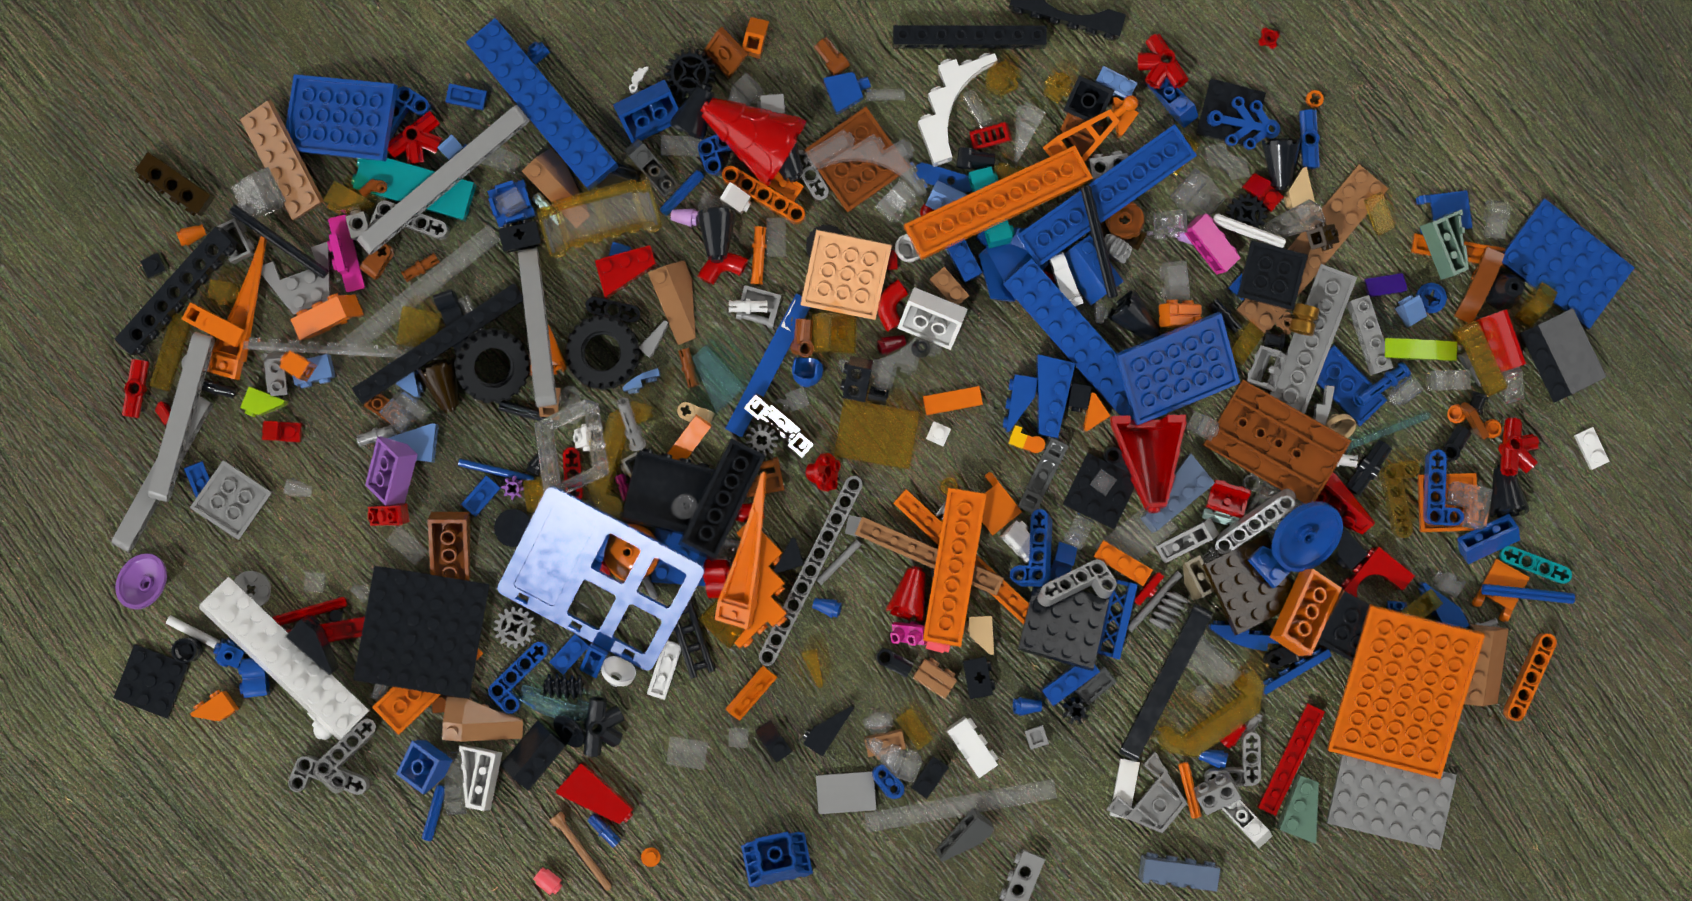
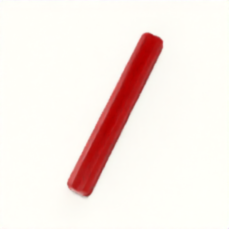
M340 597L272 618L279 625H284L301 620L307 615L315 616L346 607L347 600L345 597Z

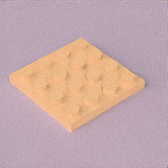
M816 229L800 305L876 320L892 245Z

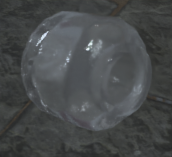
M679 495L672 502V513L678 519H689L697 507V501L691 495Z
M885 708L869 710L866 718H864L865 729H868L873 735L889 732L890 728L893 727L891 712H888Z

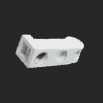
M1063 252L1058 253L1049 260L1057 287L1074 307L1083 304Z

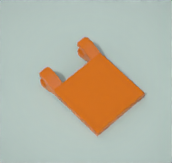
M988 472L985 478L993 487L985 492L987 495L982 523L993 536L1021 514L1022 511L993 473Z
M1495 559L1482 585L1490 584L1525 588L1530 577ZM1481 585L1471 602L1472 605L1475 607L1482 606L1486 596L1505 607L1498 619L1502 622L1509 621L1519 598L1483 595L1481 593Z

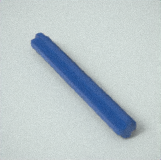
M1483 584L1481 588L1483 595L1568 604L1575 602L1574 593Z

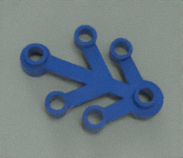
M1240 96L1235 97L1231 104L1238 110L1243 119L1224 116L1218 110H1214L1207 115V122L1211 126H1218L1223 123L1242 127L1236 133L1230 134L1225 138V143L1228 146L1236 145L1239 139L1252 130L1260 132L1253 138H1248L1243 142V146L1247 150L1254 149L1256 144L1265 137L1272 139L1280 133L1279 123L1267 117L1262 109L1263 104L1259 100L1251 102L1250 110L1257 114L1261 123L1253 120L1244 106V99ZM1236 99L1240 100V106L1236 105ZM1254 103L1259 105L1258 110L1254 108ZM1215 114L1219 116V121L1214 120ZM1270 125L1274 128L1273 132L1269 131ZM1230 137L1234 138L1233 144L1229 142ZM1248 141L1252 142V147L1247 145Z

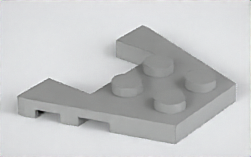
M327 242L311 247L315 261L329 271L330 259ZM272 261L262 265L261 275L293 315L304 309L308 311L312 309L313 304L320 301L324 303L328 301L327 297L331 296L329 272L325 278L319 277L311 270H306L281 279L275 262Z
M1153 752L1144 762L1143 766L1155 775L1157 780L1133 808L1119 796H1116L1106 810L1163 833L1187 803L1169 776L1167 769L1160 761L1158 754Z

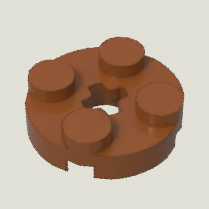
M1134 202L1129 203L1106 219V226L1110 234L1120 239H1131L1139 236L1145 223L1143 211ZM1124 216H1127L1130 220L1127 224L1120 222V220L1124 219Z

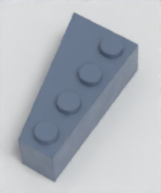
M1191 453L1183 458L1180 465L1174 471L1175 478L1167 506L1160 509L1159 513H1149V510H1145L1140 517L1151 533L1162 528L1215 484Z
M1147 852V855H1141L1138 878L1143 883H1149L1152 880V882L1159 885H1166L1169 882L1176 887H1187L1189 885L1193 889L1217 891L1220 868L1215 866V862L1204 861V864L1196 863V859L1185 858V861L1177 860L1176 856L1166 855V858L1158 857L1157 853Z

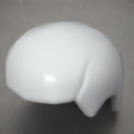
M908 234L900 236L895 243V253L905 262L919 260L920 257Z

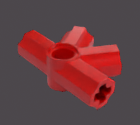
M1160 34L1150 36L1145 43L1151 53H1138V70H1150L1145 78V82L1154 89H1160L1165 79L1168 78L1174 89L1184 86L1189 79L1176 60L1175 53L1169 49ZM1166 59L1171 60L1168 63L1163 62Z
M427 112L389 141L388 151L394 159L406 151L408 164H419L425 162L423 148L435 154L439 150L437 147L441 144L442 138L429 133L440 125L432 112ZM410 130L417 131V137L414 140H410L407 137Z
M1518 418L1505 419L1503 442L1498 447L1501 454L1500 471L1501 474L1506 476L1518 474V466L1527 473L1538 463L1529 452L1539 449V439L1533 434L1521 436L1522 422Z

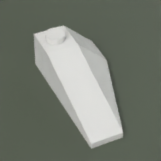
M1015 520L999 537L1028 564L1030 550V533L1028 530L1030 528L1022 520L1020 522Z

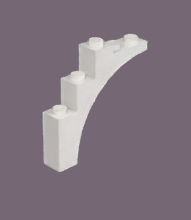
M985 53L974 61L971 59L966 60L960 66L956 59H946L940 63L941 65H938V72L944 88L938 86L930 90L928 99L934 115H924L918 121V127L933 167L952 161V154L948 143V121L952 107L961 91L972 79L983 71L997 65L995 53L991 55L990 53Z

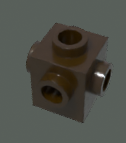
M1326 222L1315 225V229L1306 232L1311 250L1321 248L1322 251L1332 249L1333 244L1339 243L1338 231L1334 224L1326 225Z

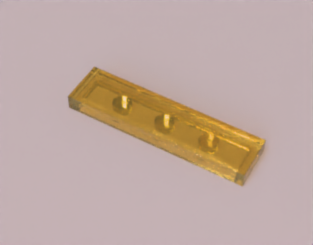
M174 314L172 322L168 325L149 386L170 391L190 328V324L182 320V315Z

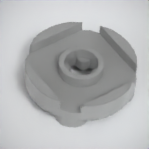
M246 571L235 578L234 582L260 607L267 603L270 598L271 583L263 573ZM249 585L256 587L254 595L247 593Z

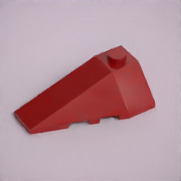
M1332 472L1316 501L1330 504L1340 514L1343 526L1363 535L1375 522L1339 477Z

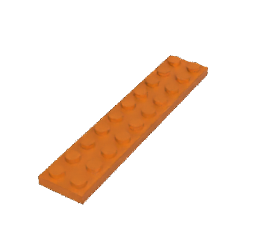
M1072 146L904 224V229L922 260L1092 181L1093 177L1076 146Z

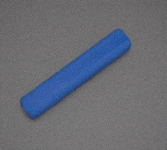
M696 170L660 207V212L668 216L699 184L704 175L699 170Z
M438 784L435 788L422 835L423 840H433L447 789L444 785Z

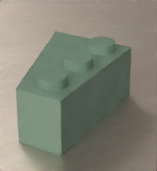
M1462 209L1420 226L1440 279L1455 276L1469 269L1467 247L1463 241L1465 229L1462 227L1461 222Z
M1296 774L1276 828L1316 844L1318 782Z

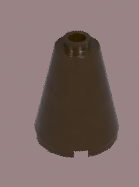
M451 358V362L443 359L427 364L424 370L422 368L418 369L419 375L440 410H445V413L455 411L456 406L459 405L458 384L454 367L455 358Z

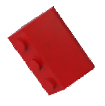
M1507 309L1475 320L1476 332L1478 335H1481L1483 341L1481 346L1484 353H1487L1489 357L1488 366L1494 374L1526 364Z

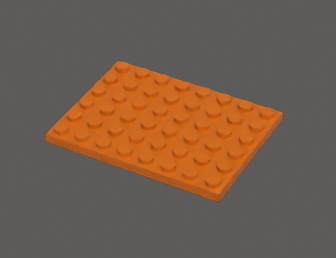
M1370 605L1327 750L1441 779L1485 634Z

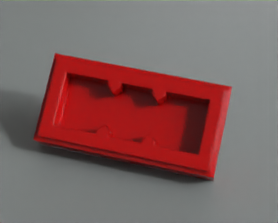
M1156 572L1135 596L1134 603L1140 606L1147 597L1151 598L1158 590L1156 586L1164 578L1160 572Z

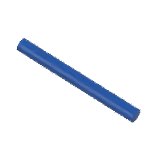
M459 459L458 462L460 467L507 478H513L516 475V480L523 479L525 482H534L535 476L464 459Z

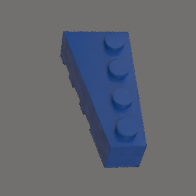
M1038 354L1036 356V376L1038 378L1037 435L1057 439L1075 363Z

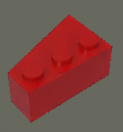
M651 245L595 260L606 299H609L612 295L657 266Z

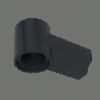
M959 147L957 168L971 170L973 168L983 169L992 167V170L994 169L995 154Z
M1459 424L1456 425L1444 446L1439 449L1445 452V454L1447 448L1452 450L1453 455L1451 458L1446 455L1447 462L1459 458L1461 450L1472 434L1467 428Z
M1114 446L1105 448L1103 451L1104 460L1129 472L1121 455V450ZM1111 450L1117 452V457L1114 460H1109L1108 453Z
M886 648L879 649L875 654V659L880 665L905 678L909 675L914 664ZM882 652L889 653V660L887 662L880 661L879 657Z

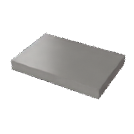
M872 771L816 775L819 814L876 810Z

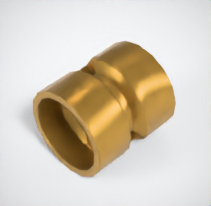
M1296 303L1293 311L1295 318L1291 320L1289 331L1313 336L1316 327L1313 322L1318 319L1320 309Z

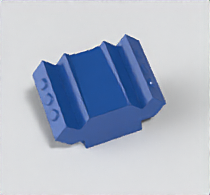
M784 832L760 837L741 846L750 887H759L763 884H773L783 880H794L797 877H807L813 874L804 832L789 834Z

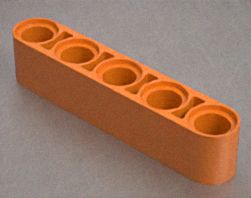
M727 166L723 169L722 177L727 185L730 182L751 196L752 200L793 224H800L804 221L805 211L797 203L734 166ZM729 171H733L736 173V178L728 180L726 174ZM745 181H750L753 186L751 189L745 190L742 188V184ZM761 191L769 193V197L765 200L760 199L758 195ZM779 200L784 201L786 204L781 210L775 207V203ZM795 210L801 211V218L793 219L791 216L792 212Z
M1540 633L1535 637L1504 706L1503 714L1507 719L1520 721L1524 718L1555 650L1557 640L1552 634ZM1544 637L1549 639V644L1546 647L1542 645ZM1537 654L1541 656V662L1539 664H1535L1534 657ZM1529 672H1532L1534 676L1531 682H1528L1526 679ZM1523 689L1526 695L1524 699L1521 700L1518 694L1519 691ZM1513 707L1518 709L1515 717H1512L1510 713Z

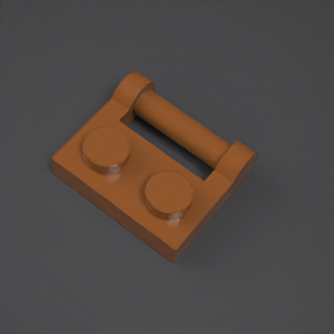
M778 457L763 461L759 469L771 467L775 469V473L766 474L765 494L785 490ZM761 475L755 477L747 498L755 496Z

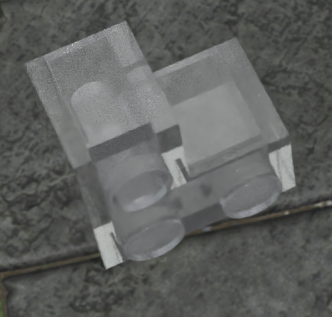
M1455 481L1449 485L1446 504L1465 508L1462 527L1482 530L1487 526L1492 489Z

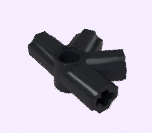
M599 696L589 698L588 714L584 721L586 731L583 754L590 757L601 755L602 741L614 748L622 740L623 734L613 728V726L623 722L624 716L617 705L606 710V698ZM595 724H598L595 729H592Z

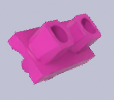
M916 621L892 623L893 631L890 634L892 643L899 644L903 642L912 646L917 644L925 645L927 641H923L925 625H919Z

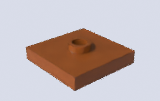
M723 27L717 30L703 50L728 78L735 74L748 56V53Z

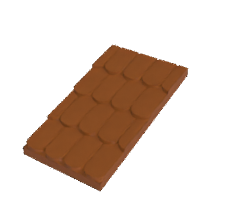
M1242 379L1202 445L1279 490H1292L1296 495V499L1306 504L1316 501L1351 440Z

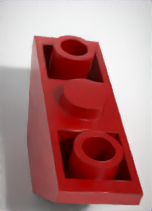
M407 503L368 507L367 517L370 526L403 525L410 522Z

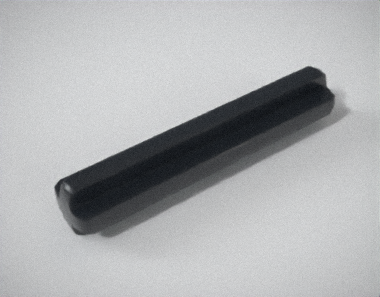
M506 401L499 403L498 409L503 412L553 424L555 419L554 417H540L539 410Z

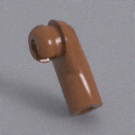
M371 179L358 191L363 197H366L372 191L385 193L387 191V184L383 180Z

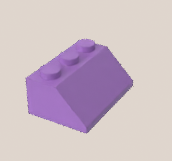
M382 436L377 437L365 486L385 506L405 503L418 454L408 444Z

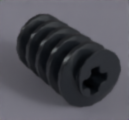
M548 674L546 679H544L543 698H546L547 694H549L550 698H554L556 693L557 698L560 699L564 693L566 699H569L571 694L573 699H577L578 694L583 699L584 681H582L581 675L578 676L577 680L574 679L573 675L567 680L566 675L563 674L562 679L559 680L558 674L555 675L554 679H551L550 674Z

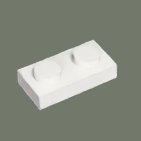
M1593 427L1574 435L1590 470L1610 462Z

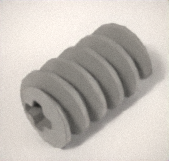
M1173 590V593H1165L1169 599L1162 598L1161 601L1164 606H1157L1161 612H1153L1156 619H1149L1152 624L1167 632L1166 628H1173L1170 622H1177L1173 616H1181L1178 609H1185L1182 602L1189 603L1186 598Z

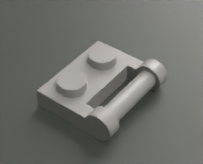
M744 285L740 301H746V299H750V301L767 300V306L759 307H767L770 317L737 312L736 319H746L767 325L768 328L773 329L782 295Z

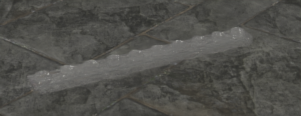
M488 224L343 338L338 344L349 358L354 357L500 242V237Z
M249 338V341H243V349L293 351L399 358L414 348L405 347V350H397L398 346H386V349H378V345L366 344V348H358L359 344L347 343V347H339V343L327 342V346H321L317 341H308V345L300 344L299 340H288V344L280 343V339H268V342H260L261 338ZM440 355L433 360H440Z
M1047 779L871 811L864 814L869 833L967 815L973 808L978 812L1055 799L1057 794L1054 779Z

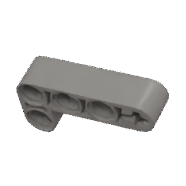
M389 201L379 202L369 227L384 216L382 214L383 207L390 206V209H392L397 204ZM420 214L406 226V228L439 240L446 239L450 234V229L444 222L424 214ZM421 219L426 220L424 228H418V222ZM432 225L436 228L444 229V232L438 234L437 231L431 229Z
M1096 559L1045 584L1041 588L1037 600L1042 606L1048 607L1089 586L1093 587L1099 597L1106 599L1112 595L1117 583L1106 564L1102 560ZM1093 569H1097L1099 573H1095ZM1076 577H1081L1084 581H1079ZM1060 585H1065L1068 589H1063ZM1103 585H1107L1109 590L1105 589Z
M371 719L360 721L317 761L315 775L331 792L341 793L345 789L346 778L338 769L374 736L376 725ZM363 726L366 728L370 726V732L365 731L361 739L360 734L363 732ZM351 738L356 739L358 742L354 747L347 744V741ZM335 752H341L344 757L341 760H336L332 755ZM321 765H326L329 771L323 774L319 772L318 768ZM340 779L343 784L340 787H334L332 781Z
M305 755L297 759L288 781L289 788L292 791L299 792L306 789L311 778L319 780L315 775V765L320 760L319 758ZM304 759L310 762L309 769L303 768L302 761ZM342 767L338 769L346 776L345 791L360 795L370 788V781L367 777ZM297 777L302 779V787L296 786L295 779ZM338 779L332 781V785L335 787H340L343 784ZM361 781V785L364 787L358 789V785L354 783H358Z

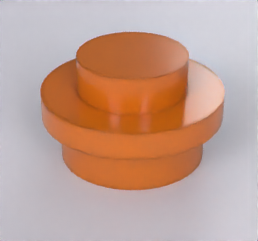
M1459 404L1452 405L1448 409L1447 417L1452 423L1458 424L1465 420L1466 417Z
M1490 419L1484 422V426L1489 433L1488 438H1496L1501 434L1502 426L1497 420Z
M653 847L646 848L641 855L643 864L648 867L656 866L661 858L659 851Z

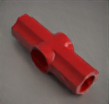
M131 360L128 382L124 386L126 393L122 416L140 418L143 396L147 391L148 361ZM134 384H138L139 391L134 394L132 387Z

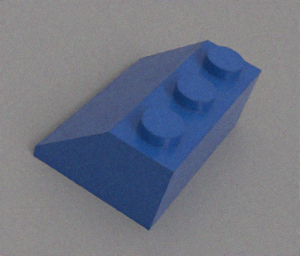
M665 80L613 104L631 143L636 139L644 140L671 127V119L679 110Z
M1089 235L1064 255L1076 287L1091 306L1107 293L1094 241ZM1111 265L1115 285L1118 287L1124 281Z

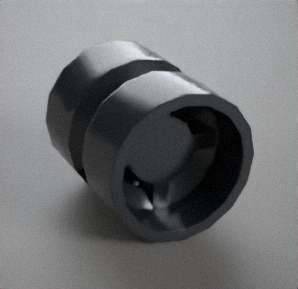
M193 637L182 638L174 642L171 653L173 658L179 663L193 662L201 657L203 646L199 640Z

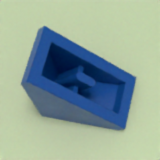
M594 643L590 644L579 670L597 678L602 664L610 652Z

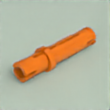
M754 226L751 284L763 285L765 249H767V244H765L767 227Z

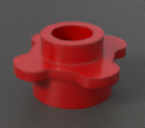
M1263 28L1261 30V39L1258 40L1259 45L1268 46L1270 49L1276 48V41L1280 36L1279 32Z

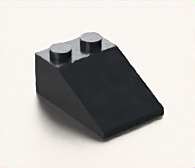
M307 615L295 625L286 638L327 674L331 675L339 668V665L325 631L320 625L321 622L315 616Z

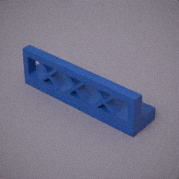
M1115 579L1117 584L1125 585L1127 589L1126 593L1120 598L1115 593V590L1109 597L1097 654L1120 660L1138 584ZM1119 602L1122 607L1121 613L1114 616L1110 610L1111 605ZM1114 620L1117 625V631L1109 635L1106 626ZM1108 639L1113 644L1111 653L1101 651L1102 643Z

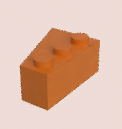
M338 293L327 297L328 301L324 303L322 301L312 305V309L308 311L304 309L297 312V316L292 318L291 322L299 340L311 339L331 330L332 327L340 323L342 325L348 323L347 320L352 317L359 318L364 316L356 295L339 296Z

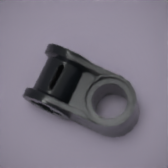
M1281 645L1265 653L1263 663L1268 668H1280L1294 663L1303 657L1296 655ZM1272 656L1277 657L1275 663L1270 662Z

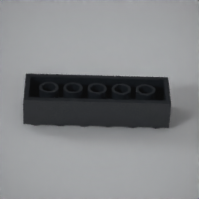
M732 438L727 442L678 545L711 561L716 560L766 455Z

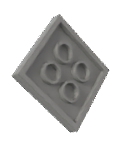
M223 460L190 508L239 540L272 492Z

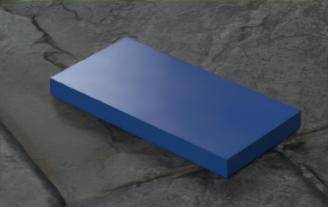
M1335 345L1329 349L1317 384L1323 390L1325 385L1335 386L1333 400L1360 427L1387 399L1380 394L1365 406H1362L1356 396L1373 384Z

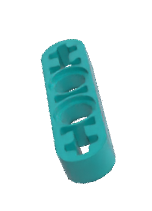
M1507 546L1499 551L1501 561L1561 584L1568 583L1572 579L1571 570L1558 563L1513 546ZM1510 549V553L1518 557L1517 559L1510 557L1506 559L1507 556L1504 552ZM1524 556L1531 558V564L1528 567L1523 566L1521 562ZM1542 563L1549 565V571L1545 574L1541 573L1539 569ZM1554 570L1557 572H1563L1564 570V574L1567 576L1560 580L1561 576L1552 573Z

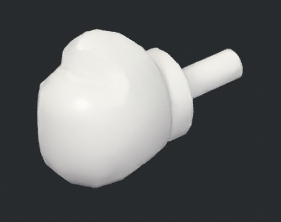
M308 712L307 714L314 720L312 726L314 727L313 732L316 738L319 740L329 739L332 734Z

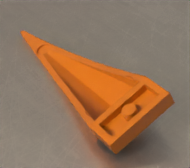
M262 236L260 237L239 295L227 321L244 329L245 333L237 348L217 338L207 372L240 380L243 363L247 361L267 239Z
M766 472L761 474L748 521L728 577L717 601L715 620L747 630L752 627L754 610L757 607Z

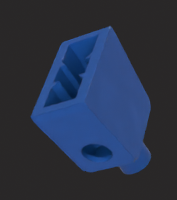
M854 72L823 78L836 115L862 101L863 94L861 91L871 87L867 76L857 80Z

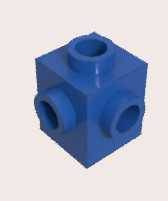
M222 638L220 643H216L213 650L215 661L223 667H228L229 665L234 668H238L245 652L231 638Z

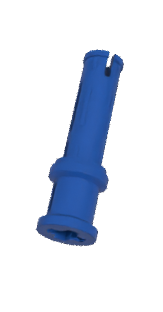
M1403 362L1398 363L1397 367L1392 371L1385 372L1381 380L1360 395H1357L1358 402L1365 406L1389 387L1397 386L1398 382L1403 378L1411 376L1409 368Z

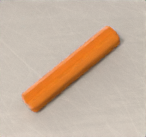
M1182 762L1178 766L1190 815L1193 819L1201 817L1202 814L1196 798L1189 763Z

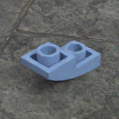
M657 368L636 376L623 386V391L628 392V394L639 393V389L644 388L642 381L645 380L646 383L656 382L657 378L661 377L660 370Z

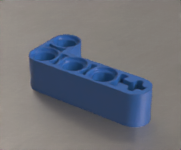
M408 87L397 89L394 109H399V115L393 117L389 141L409 110L421 117L431 111V104ZM408 92L410 94L409 99L402 101V94ZM419 103H426V107L423 111L417 110V106Z
M716 134L700 141L698 152L706 172L714 176L721 175L725 168L721 154L731 151V148L728 145L723 147L721 139ZM707 144L712 145V150L709 153L704 152V147ZM717 161L719 167L716 171H712L711 164Z
M1439 449L1431 450L1425 456L1423 518L1430 525L1455 526L1463 522L1464 514L1457 508H1445L1447 457L1445 452ZM1432 456L1439 457V461L1432 460ZM1434 472L1439 475L1437 483H1434L1431 479ZM1432 492H1436L1438 494V500L1436 502H1433L1431 500ZM1432 511L1438 514L1436 521H1432L1430 518ZM1451 512H1455L1457 515L1455 522H1452L1449 518Z
M1037 509L1031 515L1029 566H1015L1010 571L1011 580L1022 587L1044 586L1050 581L1052 518L1043 509ZM1044 534V540L1037 542L1038 537ZM1040 553H1044L1043 559L1037 561V556ZM1024 572V577L1021 580H1017L1018 574ZM1039 572H1043L1042 578L1036 580V575Z
M543 641L534 643L490 685L488 689L490 697L506 713L511 714L520 709L521 700L512 689L547 657L550 651L547 643ZM543 646L544 649L542 651L544 654L540 653L534 659L531 655L537 652L538 649L536 647ZM524 658L529 659L531 662L529 669L522 667L521 662ZM509 672H514L517 675L515 682L508 680ZM496 685H500L503 689V693L500 696L494 693ZM509 699H513L516 702V707L513 710L507 707Z

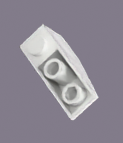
M1241 800L1221 808L1258 849L1273 836L1268 828Z

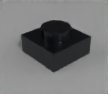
M159 253L140 261L149 279L167 271Z
M871 386L867 401L875 405H886L889 390Z

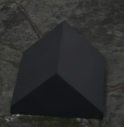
M1079 75L1063 111L1087 121L1105 112L1114 90ZM1100 121L1094 123V125L1098 126Z
M794 537L791 538L775 567L774 572L776 573L804 565L797 539Z

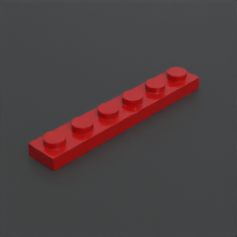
M1306 703L1257 806L1258 808L1274 816L1277 815L1325 711Z

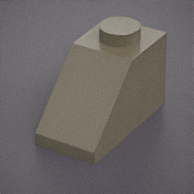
M1200 555L1183 564L1184 584L1193 601L1214 592L1202 566L1205 563Z

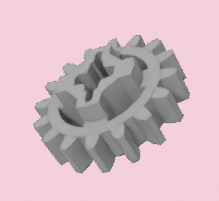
M512 607L511 612L508 609H504L505 615L499 613L498 616L501 619L495 620L498 627H495L494 630L499 632L495 637L502 638L501 644L507 642L508 648L514 644V648L517 649L519 643L522 647L526 646L525 640L531 642L532 640L529 636L535 635L532 628H535L536 625L531 624L534 617L529 618L530 612L523 613L522 607L518 611H516L515 607ZM513 615H519L524 619L521 621L517 620ZM506 619L507 625L506 628L503 629V622ZM512 623H514L515 625L522 624L521 626H519V628H517L518 632H508V630H510L511 627H513ZM527 626V633L524 636L523 630ZM512 635L515 637L516 640H511L506 636Z

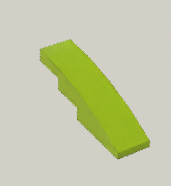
M1385 338V358L1457 361V342Z

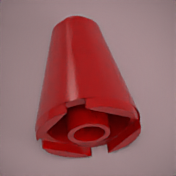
M912 566V568L906 570L886 607L887 612L890 611V614L906 620L916 617L915 621H923L926 574L922 572V568Z

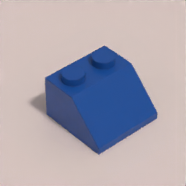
M414 740L411 742L396 774L420 793L426 794L445 777L453 760L427 740Z

